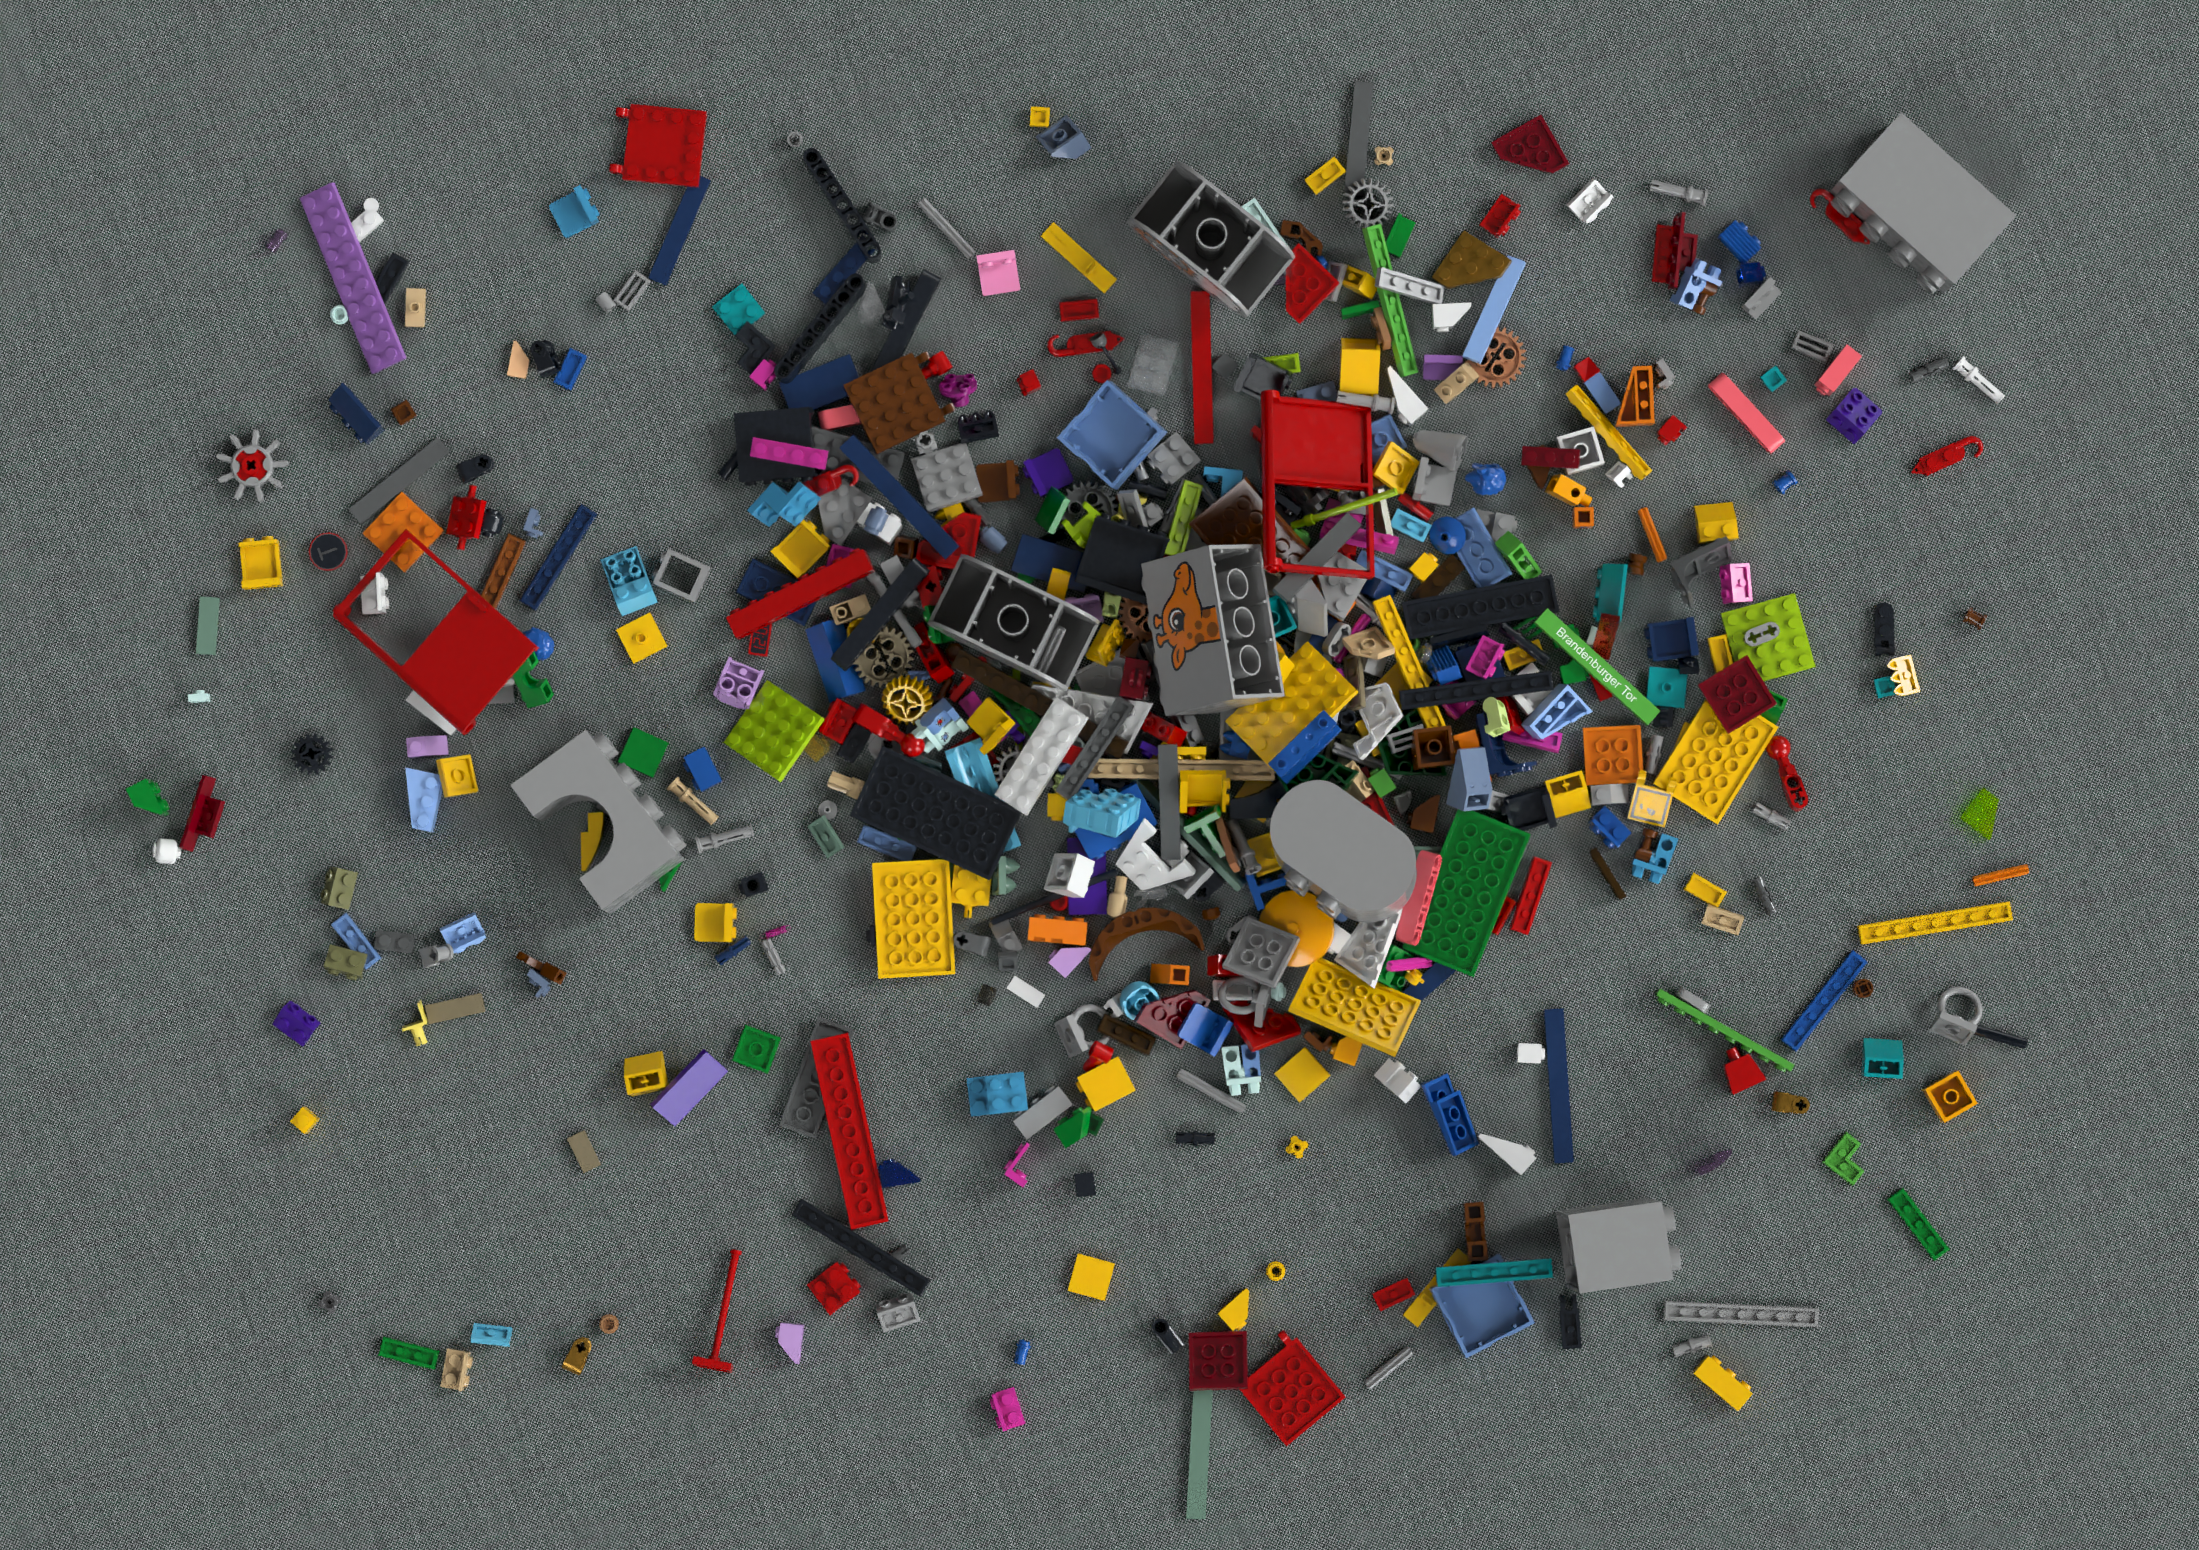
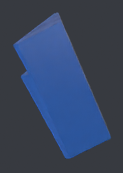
M830 620L806 629L805 631L829 702L832 703L837 698L841 700L865 692L866 689L862 677L858 676L860 671L853 669L857 664H853L845 672L831 660L832 655L847 638L844 623L836 625L834 620Z
M1448 1073L1421 1082L1420 1086L1450 1154L1456 1156L1479 1145L1460 1090L1454 1091Z

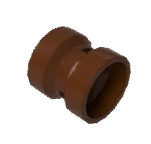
M1629 553L1628 560L1630 562L1627 567V573L1644 576L1645 570L1643 565L1647 562L1648 557Z
M1858 979L1852 985V992L1858 998H1866L1873 993V984L1868 979Z

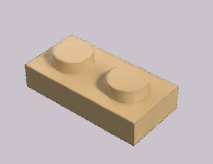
M1707 904L1701 924L1739 935L1744 916Z

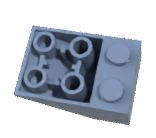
M1485 747L1458 749L1446 804L1461 811L1489 809L1492 785Z

